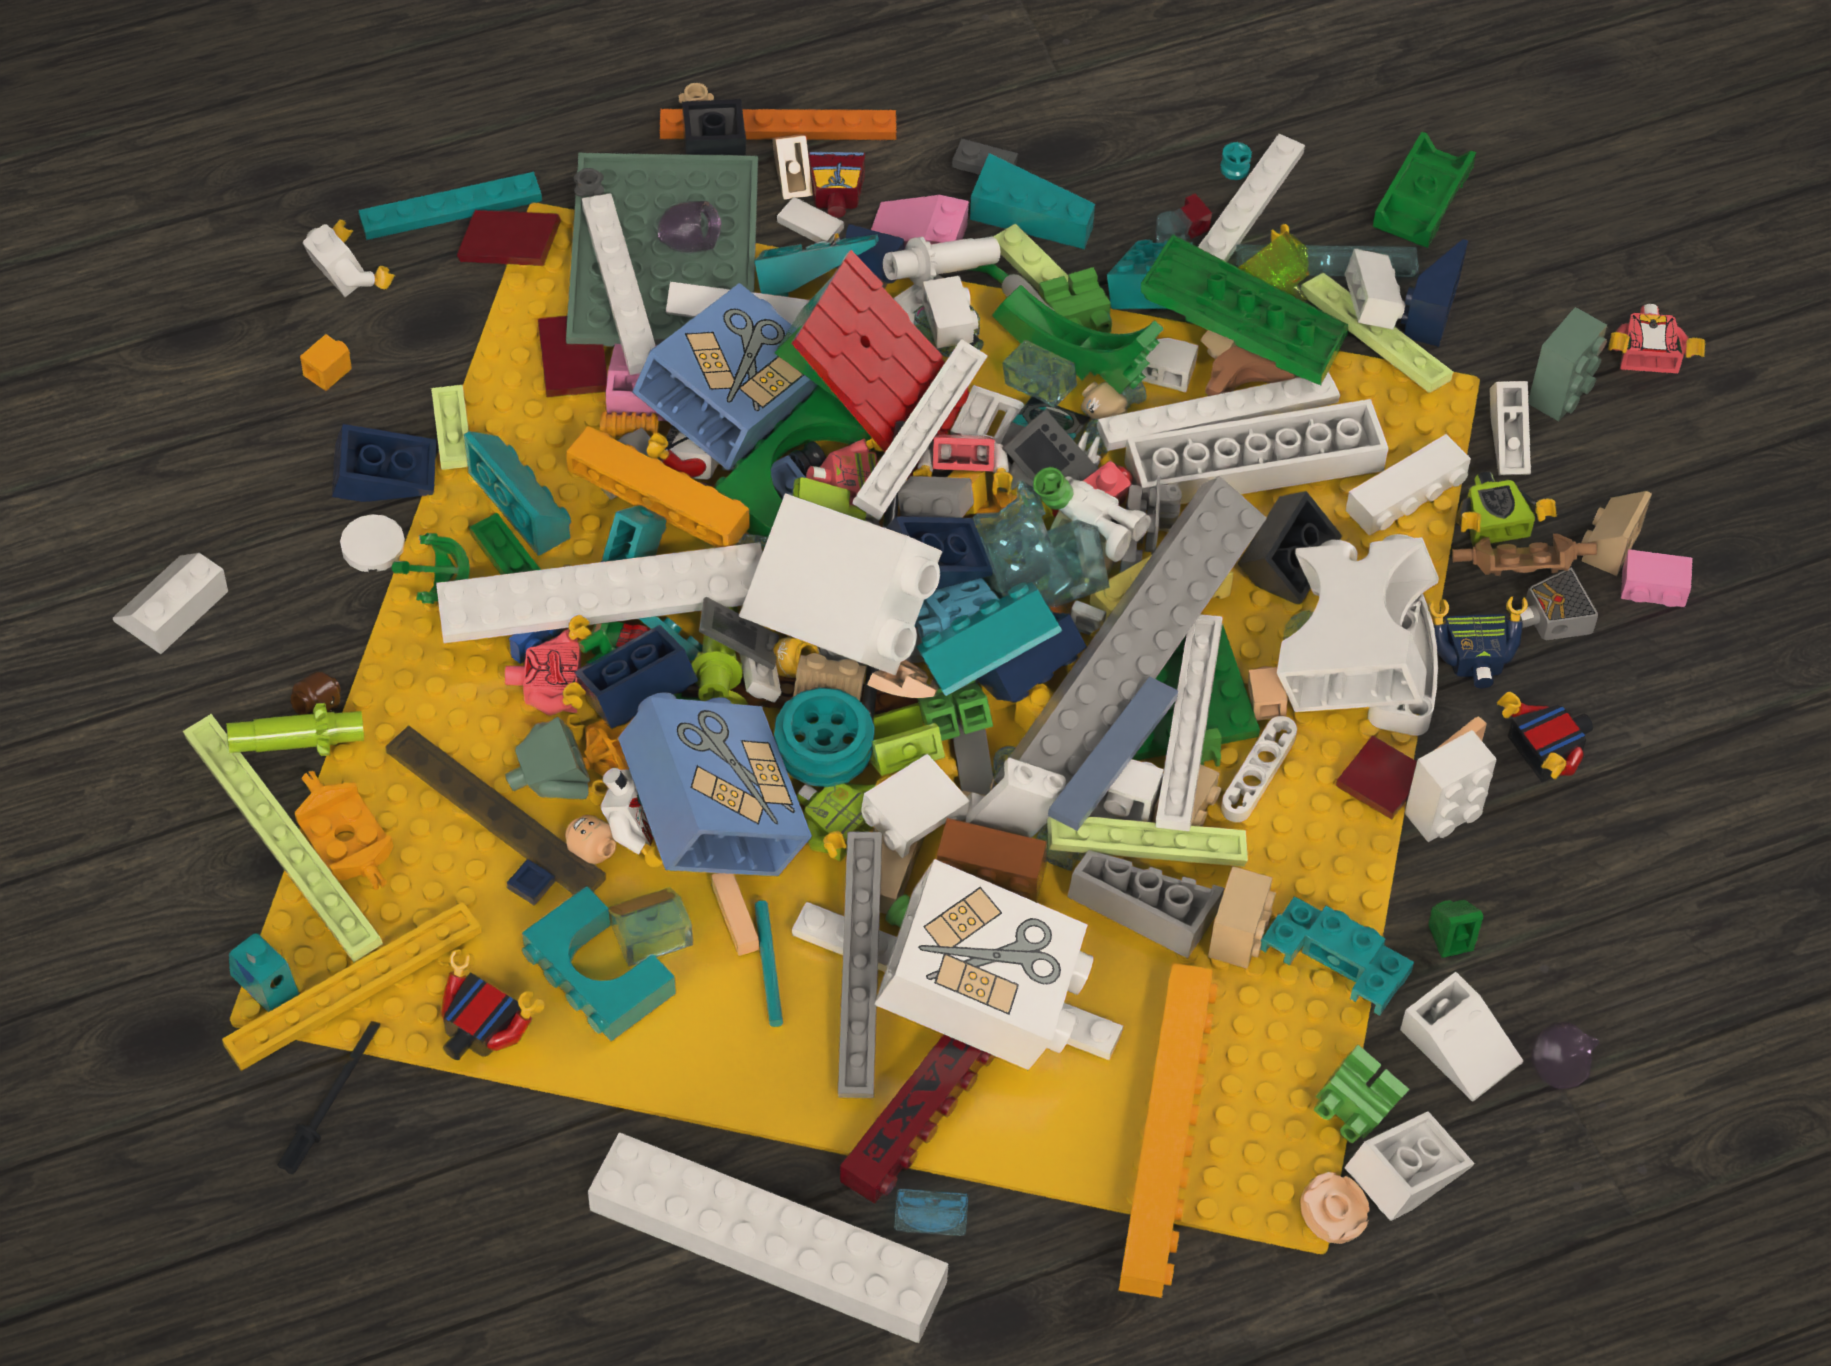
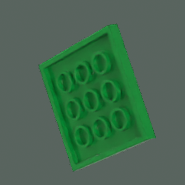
M1223 624L1206 730L1218 728L1222 737L1221 744L1259 737L1260 733L1258 722ZM1186 635L1156 677V680L1176 690L1178 689ZM1175 702L1134 755L1133 760L1138 761L1167 755Z

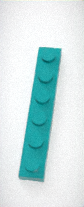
M530 172L358 211L366 240L469 218L473 216L475 210L500 211L541 202L542 195L535 173Z

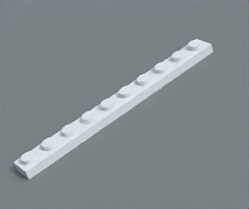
M806 902L792 928V936L843 955L844 916ZM880 930L878 969L885 972L897 937ZM1063 1003L1062 1009L1076 1015L1071 1035L1066 1044L1110 1060L1122 1034L1123 1026Z

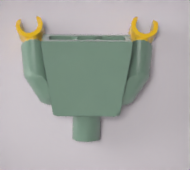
M569 715L565 723L559 717H556L552 721L537 723L533 726L524 741L517 745L515 749L520 766L505 774L507 782L513 791L528 785L539 797L586 799L589 796L593 804L601 806L606 793L600 794L597 791L604 792L607 790V786L601 779L594 781L592 786L587 784L591 780L576 740L584 737L586 726L580 725V717L578 715Z

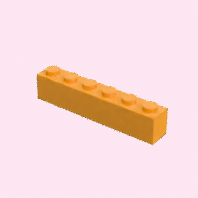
M587 426L566 451L569 472L635 506L646 507L664 517L666 522L716 548L736 545L750 528L749 508L741 501L726 497L712 486H705L693 480L688 474L678 472L666 466L659 459L650 458L638 452L635 447L629 444L625 445L611 438L604 431H597Z

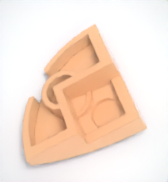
M908 660L900 662L896 676L879 670L872 673L867 684L889 694L911 698L934 697L939 689V685L935 680H932L930 686L927 685V673Z

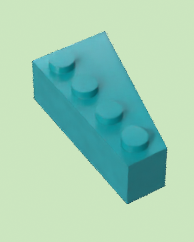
M989 153L971 195L970 220L1004 229L1016 224L1027 235L1085 249L1093 229L1095 204Z

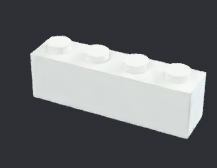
M1445 434L1349 491L1345 511L1369 536L1378 530H1385L1403 515H1411L1420 505L1428 500H1436L1448 488L1452 486L1457 487L1462 484L1468 476L1471 458Z

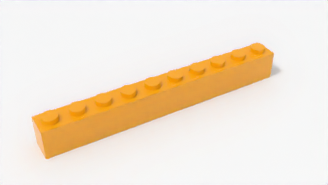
M1172 963L1119 1291L1162 1298L1164 1285L1171 1286L1174 1264L1167 1262L1169 1252L1176 1253L1179 1232L1172 1230L1174 1220L1181 1221L1184 1200L1178 1199L1179 1188L1186 1189L1189 1168L1182 1166L1184 1156L1191 1158L1194 1136L1187 1134L1189 1125L1196 1126L1199 1105L1192 1104L1194 1094L1201 1095L1204 1074H1198L1197 1070L1198 1064L1205 1065L1209 1045L1202 1043L1203 1033L1210 1034L1213 1019L1212 1013H1206L1208 1003L1215 1004L1218 984L1211 983L1213 969Z

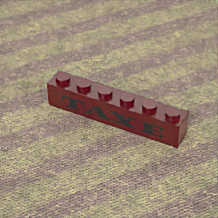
M943 1034L840 1165V1182L874 1204L882 1194L887 1196L896 1185V1176L903 1168L906 1170L910 1168L917 1157V1149L923 1142L929 1143L938 1129V1122L943 1116L949 1117L957 1106L959 1095L963 1090L968 1092L973 1087L978 1077L977 1072L983 1065H990L995 1055Z

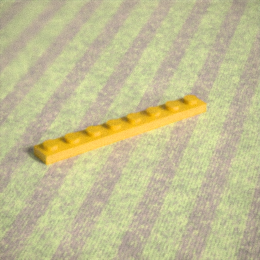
M462 901L222 1038L223 1045L242 1071L482 933L481 925Z

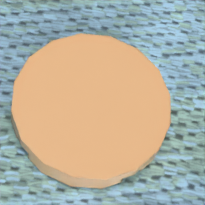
M1327 1172L1315 1177L1304 1188L1300 1200L1301 1212L1307 1226L1316 1236L1329 1243L1343 1244L1354 1240L1367 1227L1369 1202L1363 1190L1353 1179L1347 1176L1335 1175L1336 1173Z

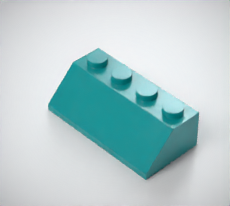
M471 431L465 433L464 441L468 473L534 552L540 556L570 539V515L564 507L559 508L556 505L551 492L546 486L541 487L532 469L528 465H522L514 448L511 445L506 446L499 436Z
M1032 582L1015 585L1008 591L1009 594L999 600L991 599L979 607L980 611L969 617L968 615L960 616L953 620L950 624L951 627L940 633L939 631H934L922 638V643L916 647L945 696L1062 631L1039 590Z

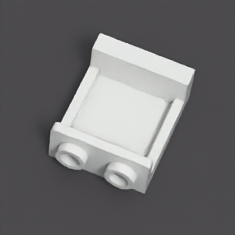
M926 754L864 793L861 813L868 825L874 826L879 832H882V837L887 847L893 851L895 850L903 858L909 854L910 846L946 823L947 818L958 821L966 819L970 801L936 762Z
M1008 758L1004 762V778L986 796L974 792L967 796L970 803L966 815V823L1032 838L1047 823L1049 808L1066 787V780L1063 775Z

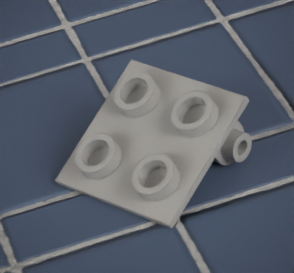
M1157 475L1156 488H1150L1149 507H1147V515L1150 516L1151 522L1148 533H1146L1145 552H1151V555L1156 550L1158 531L1169 532L1178 519L1182 491L1177 485H1160L1159 475Z

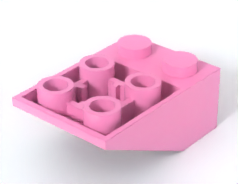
M615 344L607 378V413L612 414L613 411H616L617 415H622V412L632 415V412H636L639 416H642V413H647V416L656 413L658 421H667L632 393L640 373L629 374L621 344Z

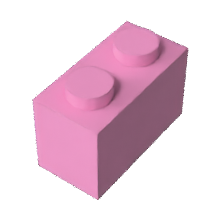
M1628 549L1622 569L1621 599L1664 604L1669 607H1685L1691 590L1692 558Z

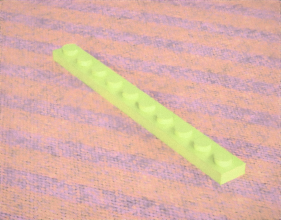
M210 714L185 729L183 733L188 742L351 960L356 962L381 946L383 942L379 934L241 752L229 753L227 734L213 715Z

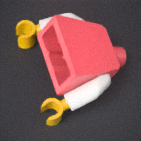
M942 434L935 436L934 441L930 443L920 458L918 469L913 472V476L932 477L933 469L993 471L992 492L997 494V489L1002 487L1007 490V495L1011 492L1013 478L1008 473L1007 452L1002 449L1003 445L994 443L995 439L991 437Z

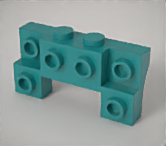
M1295 896L1282 915L1278 914L1261 940L1260 950L1266 953L1270 946L1285 954L1284 963L1288 965L1292 963L1303 947L1302 953L1356 982L1352 988L1350 999L1356 1002L1361 996L1376 1004L1374 1013L1379 1016L1397 990L1405 983L1412 972L1414 961L1384 946L1386 938L1380 936L1375 929L1360 925L1351 920L1342 911L1333 910L1327 906L1321 911Z

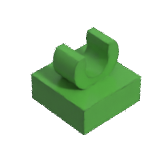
M1218 728L1205 731L1200 763L1203 766L1204 762L1213 760L1216 767L1220 766L1222 737Z

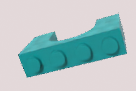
M586 886L522 932L524 944L522 952L532 965L538 964L544 970L547 981L554 988L559 986L566 993V999L572 1008L576 1011L581 1009L586 1014L590 1026L596 1033L601 1034L603 1032L610 1041H613L676 994L675 976L653 954L624 975L607 981L589 979L581 975L573 967L571 962L575 953L584 944L610 926L609 908Z

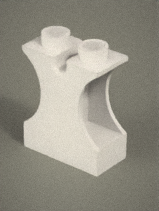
M1403 534L1387 536L1383 541L1370 543L1368 555L1357 561L1358 553L1356 548L1343 540H1329L1318 547L1296 548L1295 554L1311 590L1320 597L1316 609L1309 620L1297 632L1281 642L1277 675L1294 711L1306 712L1423 703L1427 670L1411 632L1401 627L1404 616L1412 603L1423 592L1437 584L1439 580L1423 538H1412Z

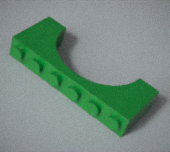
M817 385L805 402L801 401L795 406L787 420H780L773 428L771 435L766 440L760 439L754 446L752 453L746 459L742 457L738 460L732 473L726 478L724 476L721 477L713 488L732 500L741 501L749 508L750 528L746 532L766 545L782 503V499L778 495L771 477V468L774 462L790 449L809 441H835L850 445L862 439L867 441L872 438L841 401Z

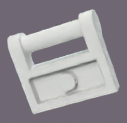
M973 385L967 401L951 429L950 435L988 436L986 434L998 410H1002L1006 414L995 436L991 437L995 439L994 443L1001 444L1012 421L1025 405L1019 400Z

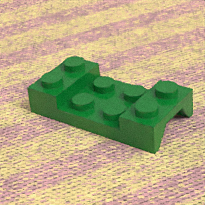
M1421 132L1377 207L1373 227L1428 248L1440 227L1443 215L1459 187H1463L1474 166L1476 152L1471 150L1456 157L1436 149L1428 134Z

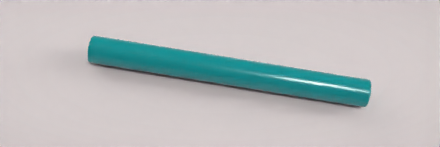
M758 901L754 906L769 1024L772 1027H778L783 1024L769 908L768 902Z

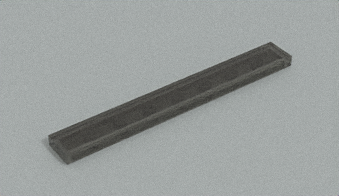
M409 725L385 746L387 754L523 857L553 874L555 881L575 895L586 886L594 892L606 880L605 872L593 863H588L570 852L565 842Z

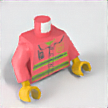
M873 438L867 441L865 439L859 440L829 453L821 467L810 466L806 478L850 490L849 505H854L852 504L854 498L878 464L876 453L871 452L870 449L883 450Z

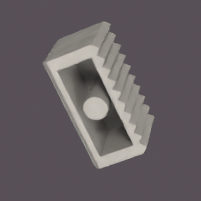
M910 476V479L905 481L898 492L901 517L962 518L974 504L970 478Z

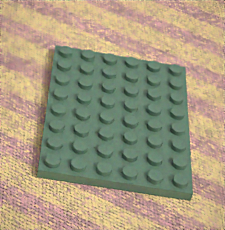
M578 154L577 173L585 168L597 170L604 176L603 181H601V185L604 187L602 195L612 194L655 345H659L693 319V317L666 313L670 282L730 290L740 283L750 292L754 293L758 156ZM576 195L566 343L614 346L615 344H621L582 208L581 198L593 196L585 195L579 197Z

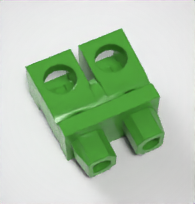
M1093 267L1068 274V282L1065 276L1039 283L1038 294L1056 313L1084 327L1105 333L1111 332V303L1103 289L1099 286L1097 282L1098 276Z
M975 680L947 696L944 695L939 687L934 697L917 698L923 723L925 725L936 723L939 726L942 741L960 736L957 723L958 718L965 734L993 726L987 696L980 686L975 683Z
M1359 1045L1343 1059L1324 1087L1315 1096L1319 1100L1314 1111L1323 1119L1330 1120L1335 1114L1342 1119L1345 1124L1340 1129L1341 1135L1350 1143H1354L1360 1137L1364 1139L1409 1091V1088L1387 1069L1367 1086L1366 1083L1381 1067V1064Z

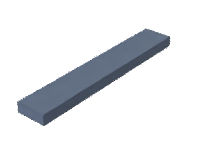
M1149 676L1050 806L1048 816L1078 831L1176 701L1179 691Z

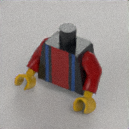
M1506 692L1496 703L1505 708L1502 711L1504 718L1514 717L1512 718L1508 738L1540 781L1543 783L1551 777L1557 779L1558 776L1574 775L1584 757L1585 734L1593 730V724L1589 716L1584 713L1571 718L1564 707L1560 705L1552 707L1526 705L1521 703L1514 693Z
M454 950L449 960L455 969L449 973L443 992L441 1010L445 1032L451 1037L443 1046L445 1053L454 1060H460L466 1051L471 1049L480 1056L486 1057L493 1051H499L519 1043L532 1021V1013H540L545 1007L544 1001L537 999L533 1006L530 1007V1000L534 997V992L525 991L520 995L519 1001H516L471 972L466 977L464 972L473 967L475 958L472 954H468L465 964L460 965L459 957L461 950Z

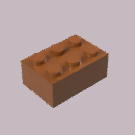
M947 818L937 852V860L1037 903L1047 866V841Z

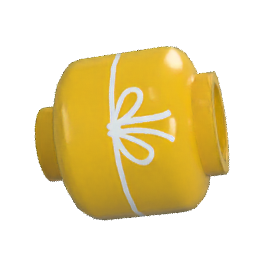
M792 636L780 639L773 648L777 657V672L780 676L787 678H796L801 655L820 654L818 646Z

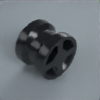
M814 441L806 443L804 449L794 450L789 454L805 477L810 466L821 467L826 459L823 450Z

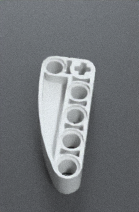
M1423 593L1412 603L1404 616L1401 626L1411 632L1427 670L1423 703L1369 707L1368 719L1373 726L1414 736L1424 734L1430 726L1435 704L1438 675L1437 644L1434 626Z

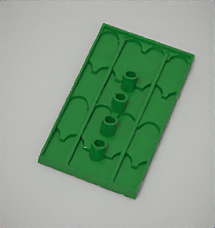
M1173 234L1141 282V293L1144 294L1147 300L1186 316V321L1234 340L1238 347L1276 362L1277 368L1320 386L1348 334V324Z

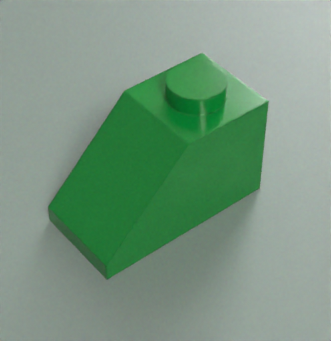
M1465 899L1456 902L1450 900L1443 901L1432 907L1428 925L1441 958L1474 951L1484 916L1480 909Z

